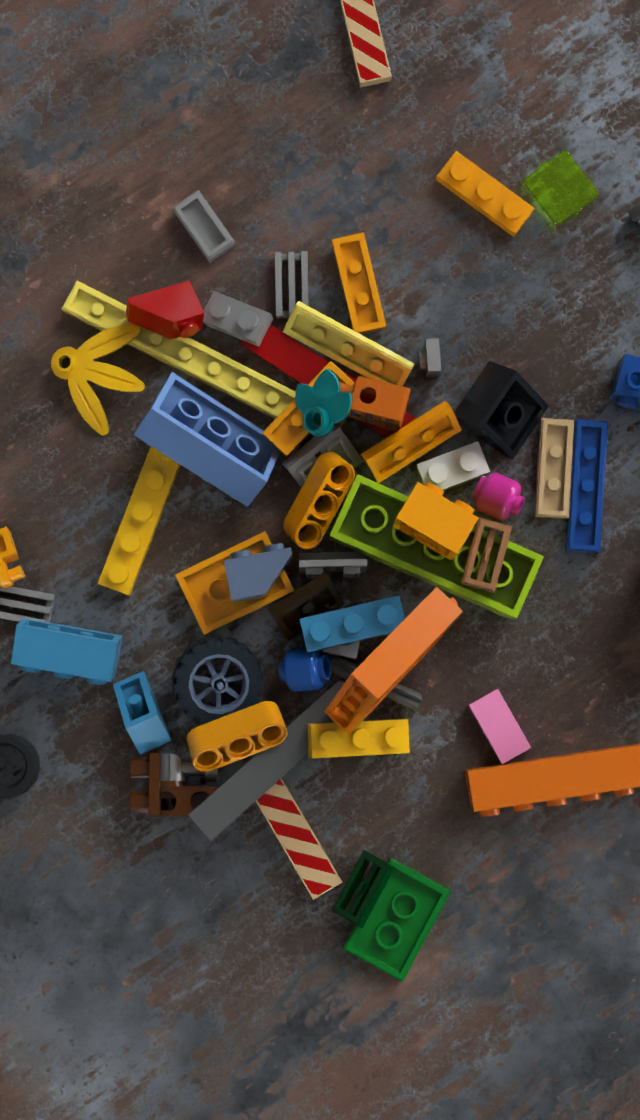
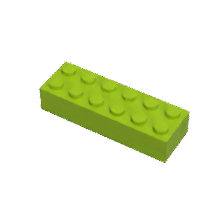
M357 474L331 531L329 540L511 621L518 618L544 556L508 541L495 593L462 585L461 580L476 526L473 527L459 553L451 561L393 527L395 519L407 501L408 496ZM486 530L482 532L470 577L474 580L477 577L488 536V531ZM495 535L483 580L485 583L490 581L501 537Z

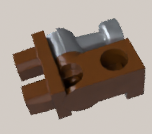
M149 753V758L131 760V779H149V792H130L131 811L149 813V817L189 818L187 815L218 789V786H185L186 776L204 775L205 781L218 782V768L208 772H201L195 769L192 760H184L171 753Z

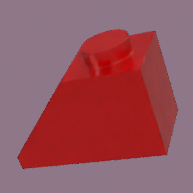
M190 281L127 298L126 318L133 324L169 339L187 338L195 335L198 331H202L204 311Z

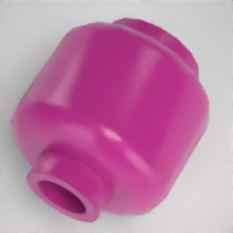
M497 472L491 473L488 477L482 476L473 493V500L476 501L477 510L499 521L507 520L511 514L517 516L523 507L525 497L520 496V483Z

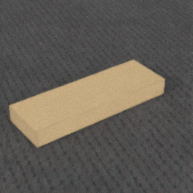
M540 419L534 517L566 520L569 518L574 420Z

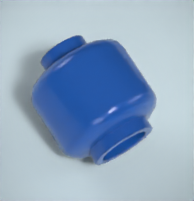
M306 647L290 649L285 654L284 661L279 663V677L282 682H286L288 688L293 692L320 690L331 677L329 657L327 654H323L321 650L307 653Z

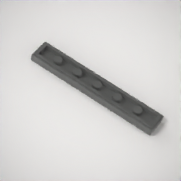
M341 680L336 682L286 727L288 735L281 744L253 756L187 815L210 842L308 754L307 724L334 722L324 711L344 683Z

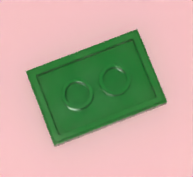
M390 857L388 864L395 867L364 927L360 928L354 925L342 948L403 982L451 890Z

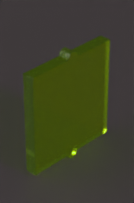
M566 149L549 162H542L538 170L522 181L556 226L574 213L580 214L585 205L600 195L599 191Z

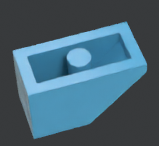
M142 671L114 683L113 687L125 728L138 752L143 754L170 742L171 738L164 716L145 672Z

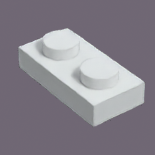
M478 441L416 464L422 484L425 485L426 482H430L443 491L490 473Z

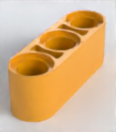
M325 452L319 456L285 517L283 523L285 533L302 549H312L321 542L354 482L355 470L353 466L336 452ZM339 466L336 474L331 476L333 469ZM323 496V498H322V500L320 501V503H318L317 505H315L316 500H317L319 497ZM307 525L305 531L299 534L300 529Z
M264 701L192 729L187 734L186 741L195 769L201 772H208L277 746L286 739L288 733L279 706L272 701Z

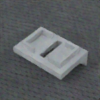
M334 424L333 430L328 435L323 437L315 436L285 460L282 465L300 488H302L317 460L315 455L318 452L321 455L325 452H336L351 464L353 468L357 467L363 460L340 427ZM339 466L333 469L334 472L331 474V476L336 474V472L339 469Z
M358 552L299 553L300 573H306V579H315L324 572H343V578H360L361 572H366L367 569L366 556Z

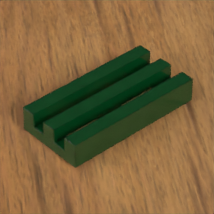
M363 850L332 911L357 927L363 928L395 867L369 851ZM372 862L373 864L367 876L365 877L364 881H362L356 891L357 894L348 911H346L345 908L347 907L369 863Z

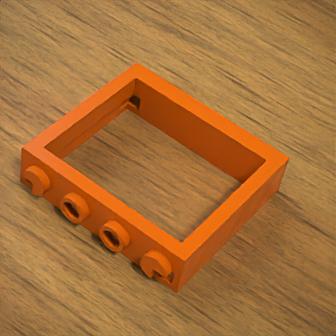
M436 587L350 674L324 711L348 735L428 654L463 611L458 607L454 597L448 598Z

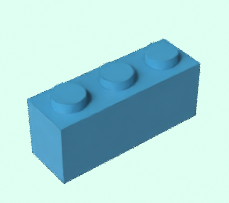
M24 618L16 625L11 664L20 666V669L25 672L37 673L41 670L54 672L53 675L59 678L70 679L74 676L87 678L86 681L89 683L103 685L111 682L117 674L123 636Z

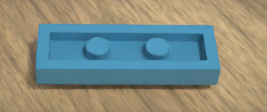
M398 595L301 618L299 621L306 650L309 653L391 634L405 617Z

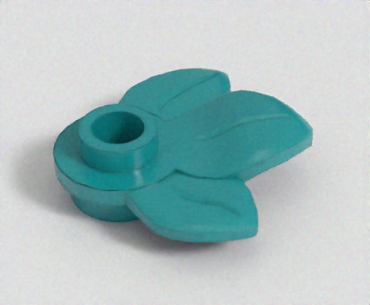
M325 369L318 376L313 387L299 383L296 388L295 400L297 408L303 414V426L307 432L316 437L328 435L333 430L335 423L345 420L352 406V394L340 392L339 380L330 369Z

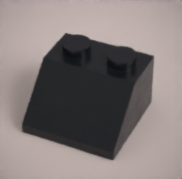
M489 361L454 414L457 420L470 433L513 460L549 405L516 370Z

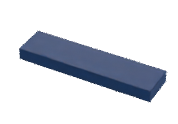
M574 420L570 507L565 551L600 553L608 421Z

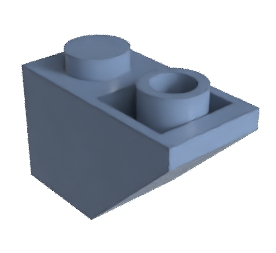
M283 543L263 547V553L251 555L250 550L231 553V559L224 560L231 601L235 603L267 596L293 557L291 547L284 548Z

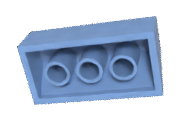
M173 372L164 383L134 433V436L144 441L147 445L157 449L174 462L184 466L204 481L214 485L247 507L267 483L280 454V451L262 435L263 430Z

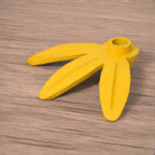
M136 324L119 325L103 330L84 342L78 349L68 346L62 347L52 356L51 368L54 374L61 379L68 380L69 390L79 413L102 436L108 434L109 425L103 407L96 393L89 385L88 380L100 386L124 392H141L144 390L145 384L124 369L94 360L115 352L136 338L141 331L140 327ZM69 357L70 365L67 368H63V360Z

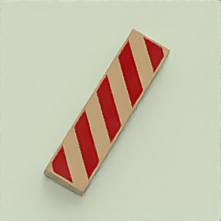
M340 0L359 87L391 81L392 76L374 0Z
M281 778L257 799L256 803L314 900L343 882Z

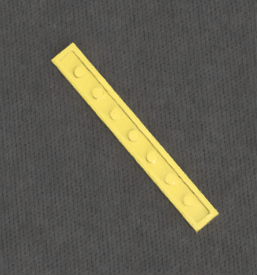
M76 281L61 308L63 312L100 331L119 325L133 324L126 318L127 306L79 281ZM140 327L141 331L138 336L128 343L133 348L273 419H276L295 399L296 391L189 337L169 339Z

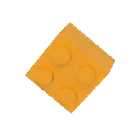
M417 482L396 517L393 527L452 561L459 553L479 517L473 515L474 508L465 502L457 499L453 503L443 497L444 491L430 482H426L425 485Z

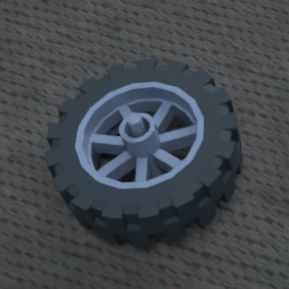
M214 635L212 638L207 639L204 637L197 640V643L192 646L186 647L182 656L178 657L172 674L173 692L179 707L185 712V715L189 719L197 721L199 725L260 703V695L264 690L262 668L250 649L236 639L220 635ZM225 658L220 671L214 669L210 659ZM231 661L241 671L240 673L224 676ZM204 662L210 671L208 677L195 674L198 667ZM242 679V687L239 693L228 686V682ZM193 680L209 683V685L196 695L193 688ZM211 691L215 692V705H209L202 701ZM226 691L234 697L229 703L221 705V693Z

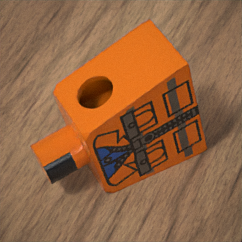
M362 376L357 377L355 386L339 382L340 392L352 394V406L349 417L395 432L401 429L411 388ZM369 397L374 401L372 403L366 404L363 403L361 400L363 398Z

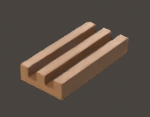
M479 517L462 576V585L495 593L512 526ZM488 527L490 529L477 577L474 580L470 578L483 528ZM499 530L503 533L490 581L485 583L483 580L496 531Z

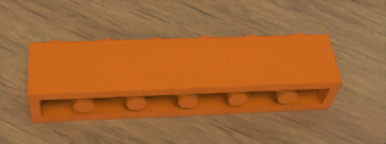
M640 743L465 769L470 808L473 812L479 811L480 817L500 814V808L513 806V811L519 812L534 809L533 803L546 801L547 807L567 804V798L580 796V801L584 802L601 799L600 793L613 791L614 796L634 794L633 788L640 787Z

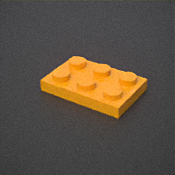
M266 531L175 574L204 635L295 592L284 570L267 596L235 603L231 601L224 560L231 559L230 554L237 551L250 550L251 555L263 553V547L272 545Z

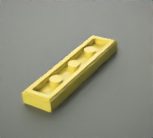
M300 301L296 303L283 330V333L366 378L403 386L415 363Z

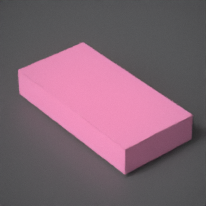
M495 689L468 705L501 764L531 748L499 689Z

